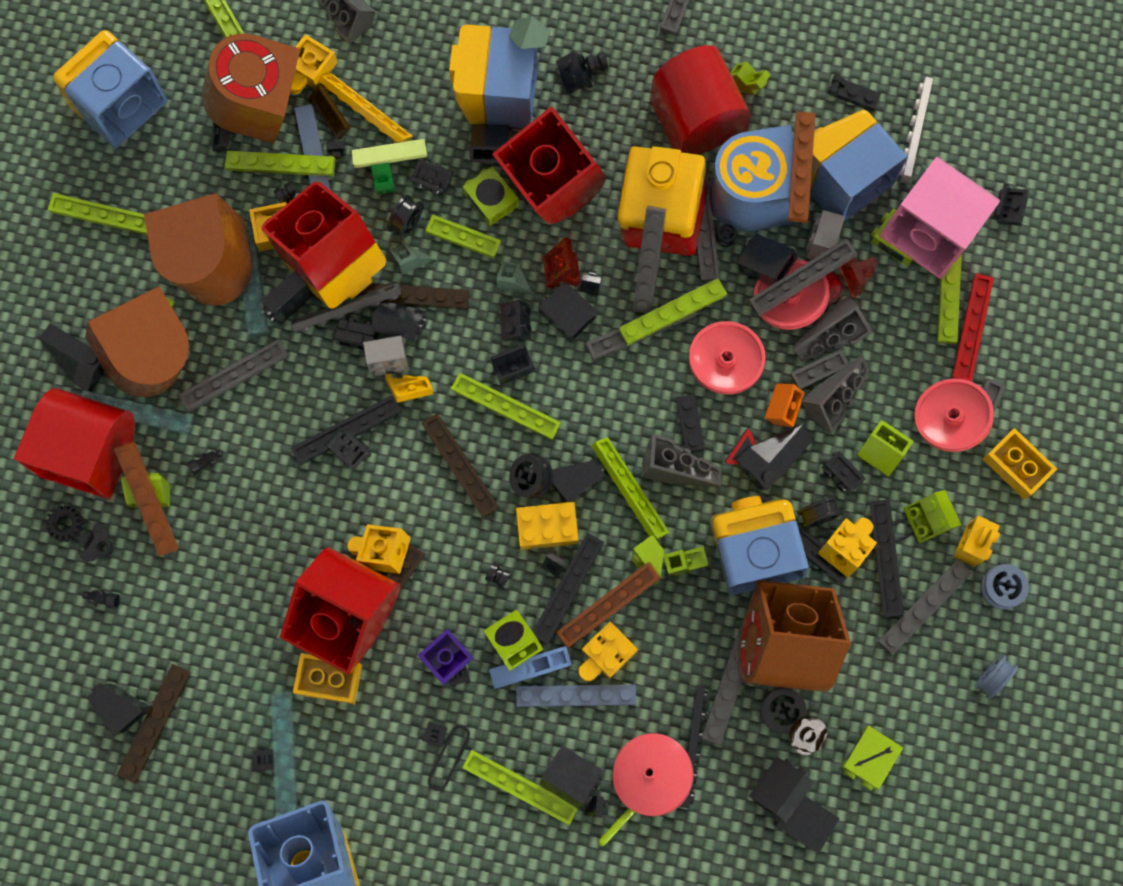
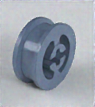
M1002 564L989 570L984 575L981 582V592L986 602L992 607L1006 610L1021 604L1026 599L1029 592V582L1021 569L1014 565ZM1000 574L1002 578L994 583L998 586L993 588V580L996 575ZM1016 586V595L1012 600H1010L1008 598V595L1015 592L1016 589L1012 588Z
M1004 654L986 669L974 685L976 689L981 688L987 694V699L993 698L1001 691L1018 670L1017 665L1012 666L1006 661L1007 657Z

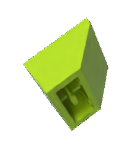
M881 420L856 456L889 477L914 441Z
M148 473L161 506L170 507V483L158 473ZM121 477L126 504L131 508H138L126 477Z
M946 490L935 492L903 508L919 543L962 526Z
M652 535L633 548V558L631 560L637 568L650 562L661 576L664 549ZM658 580L656 583H654L653 585H654V586L658 585L659 580Z

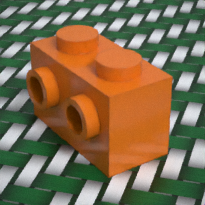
M776 383L765 419L775 426L794 427L805 392L794 384Z

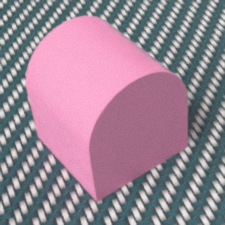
M936 157L901 203L879 237L912 258L939 279H942L968 247L996 208L1000 199L939 157Z

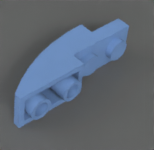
M565 646L532 656L511 671L505 665L489 669L493 687L496 689L568 667L572 664L567 647Z

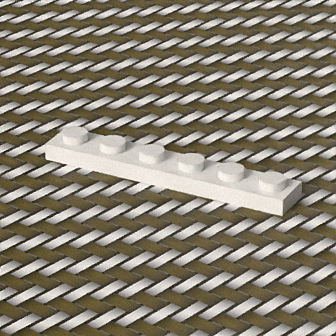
M926 77L924 82L918 86L917 94H920V96L915 101L913 110H916V113L912 115L910 126L913 127L912 131L908 132L906 139L909 145L908 148L905 147L904 149L908 159L899 174L902 175L900 180L902 183L907 184L912 175L933 78Z

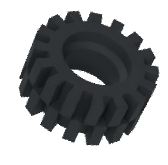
M64 505V507L57 506V510L53 508L51 510L53 513H48L47 515L49 519H45V523H47L45 528L48 530V534L60 542L76 540L75 537L81 535L79 532L84 530L82 528V525H85V522L82 521L84 519L83 516L76 509ZM63 517H69L72 521L71 527L66 531H61L58 528V522Z

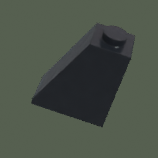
M594 460L552 469V486L565 503L575 502L605 480L604 473L606 471L600 463L596 464Z
M112 683L96 685L91 690L92 693L87 697L113 736L124 734L152 710L149 705Z

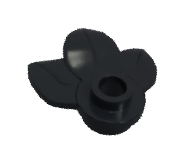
M95 523L93 534L88 533L78 536L79 543L84 548L80 558L85 561H94L99 557L107 558L114 551V544L109 540V531L101 524ZM107 545V550L102 552V547Z

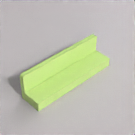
M425 139L352 150L355 169L428 157Z

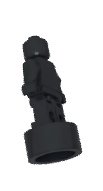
M218 449L215 452L202 453L203 457L198 460L192 459L187 464L195 476L208 465L212 467L213 464H216L218 457L224 455V451Z
M103 589L91 592L84 591L82 593V598L88 599L87 602L92 603L95 607H97V604H103L107 608L116 610L120 604L121 598L119 594H106Z

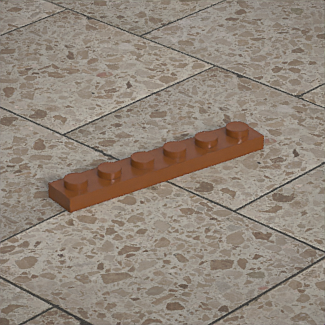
M797 111L795 115L788 221L804 223L808 221L816 113Z
M135 442L116 447L114 451L158 555L161 556L177 551L179 548Z
M650 562L646 563L556 633L566 647L570 648L660 580L661 576Z

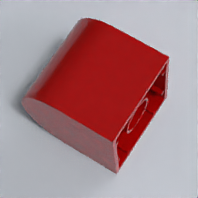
M699 46L680 53L666 62L653 77L650 103L673 149L681 150V153L699 155L722 146L728 139L739 133L747 132L751 113L716 46Z
M553 106L548 108L492 154L534 210L549 224L560 222L582 209L599 193L606 181L603 171Z
M52 388L42 396L36 405L14 460L39 478L111 500L123 471L114 449L133 442L135 432L134 415L131 411L58 388Z
M327 547L295 582L279 638L350 675L373 645L388 620L397 600L400 584ZM357 618L358 627L354 631L353 623H348L351 619Z

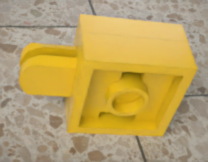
M306 34L296 45V48H300L290 91L292 94H299L307 84L314 89L317 85H321L319 82L321 75L329 74L338 63L334 51Z
M286 202L249 209L255 244L259 252L275 249L261 228L268 219L287 205Z
M979 515L967 524L953 557L973 567L980 563L982 564L985 560L987 561L992 553L990 547L992 543H996L1000 535L997 532L1000 525Z
M862 517L853 524L846 518L823 545L818 554L849 578L877 544L876 541L869 537L874 528L872 522Z
M367 524L364 536L352 537L347 547L354 556H357V562L375 571L400 574L411 537L401 528Z
M610 621L582 648V653L588 659L579 667V676L582 680L590 682L602 672L610 680L637 653L638 649Z

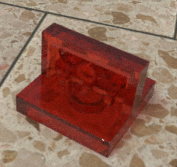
M565 237L543 256L546 287L550 289L556 287L560 282L576 287L581 283L577 253L572 250L571 239Z
M876 256L859 263L855 257L839 267L853 298L861 295L867 285L866 280L870 279L878 265Z

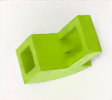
M747 61L737 63L730 72L737 87L749 95H756L759 89L766 86L767 80L771 76L767 70L756 72Z
M704 546L688 551L679 550L664 554L669 575L685 574L709 566Z

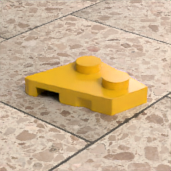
M385 374V380L397 403L433 394V388L427 377L403 375L402 378H391V374Z

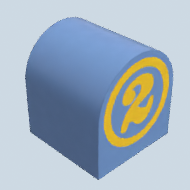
M791 125L739 133L728 139L721 146L711 177L709 198L712 213L722 224H731L738 231H754L796 223L788 221L794 142Z

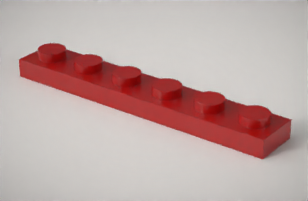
M975 273L973 277L951 379H964L972 382L994 277Z

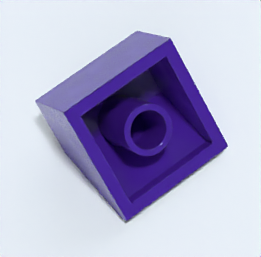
M448 628L418 654L419 658L443 685L474 659Z

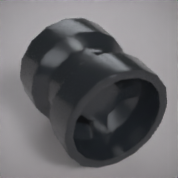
M600 52L596 56L590 55L586 57L587 68L590 74L596 73L597 70L604 71L608 69V62L604 52Z
M290 182L284 184V189L277 188L273 190L280 203L286 202L288 204L289 199L293 200L296 194Z
M726 223L718 228L716 242L719 246L726 248L733 244L736 236L735 227Z
M494 562L485 580L494 582L499 588L503 589L512 572L507 569H501L500 565Z

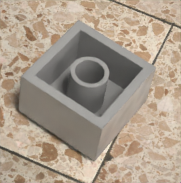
M825 210L822 211L821 216L817 215L806 250H809L807 257L814 259L837 245L845 216Z
M402 336L363 342L366 361L371 375L382 376L386 372L391 371L399 373L409 368Z

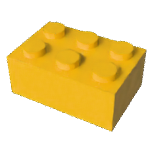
M1015 428L982 459L1024 500L1030 497L1057 470Z
M574 502L516 508L520 550L578 544Z
M301 653L293 693L300 696L355 705L363 665L358 663L352 673L348 675L310 654Z

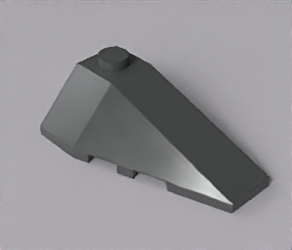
M318 0L320 5L324 6L327 10L329 20L334 22L336 32L348 43H352L370 28L376 11L363 0Z
M847 296L835 304L793 346V349L803 362L823 355L825 351L840 349V346L848 343L851 345L855 344L873 331L859 307Z
M656 434L651 435L642 460V478L666 483L721 487V468L704 458L696 457L690 453L691 450L679 447L670 438Z

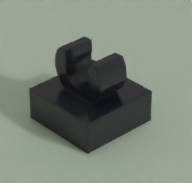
M345 141L326 142V149L333 151L335 159H342L341 150H347V144Z
M590 271L589 275L583 274L580 292L593 295L599 294L601 278L596 277L597 272Z
M556 550L553 552L549 551L541 568L558 577L566 563V556L560 558L556 555Z
M466 666L450 679L451 687L471 681Z
M428 722L422 741L442 747L448 728Z
M274 749L253 750L254 771L275 770Z
M593 796L585 807V816L602 818L603 815H608V812L603 811V804H609V801L605 800L602 796Z

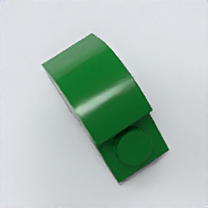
M390 162L371 165L376 194L395 192Z

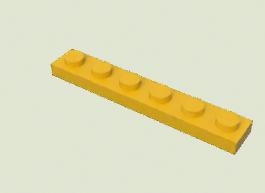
M334 74L321 75L319 82L324 85L326 90L337 95L339 100L346 102L353 111L360 113L365 117L366 121L378 127L380 132L391 137L393 142L400 143L412 140L413 136Z

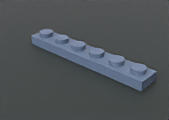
M636 685L516 686L517 707L636 705Z

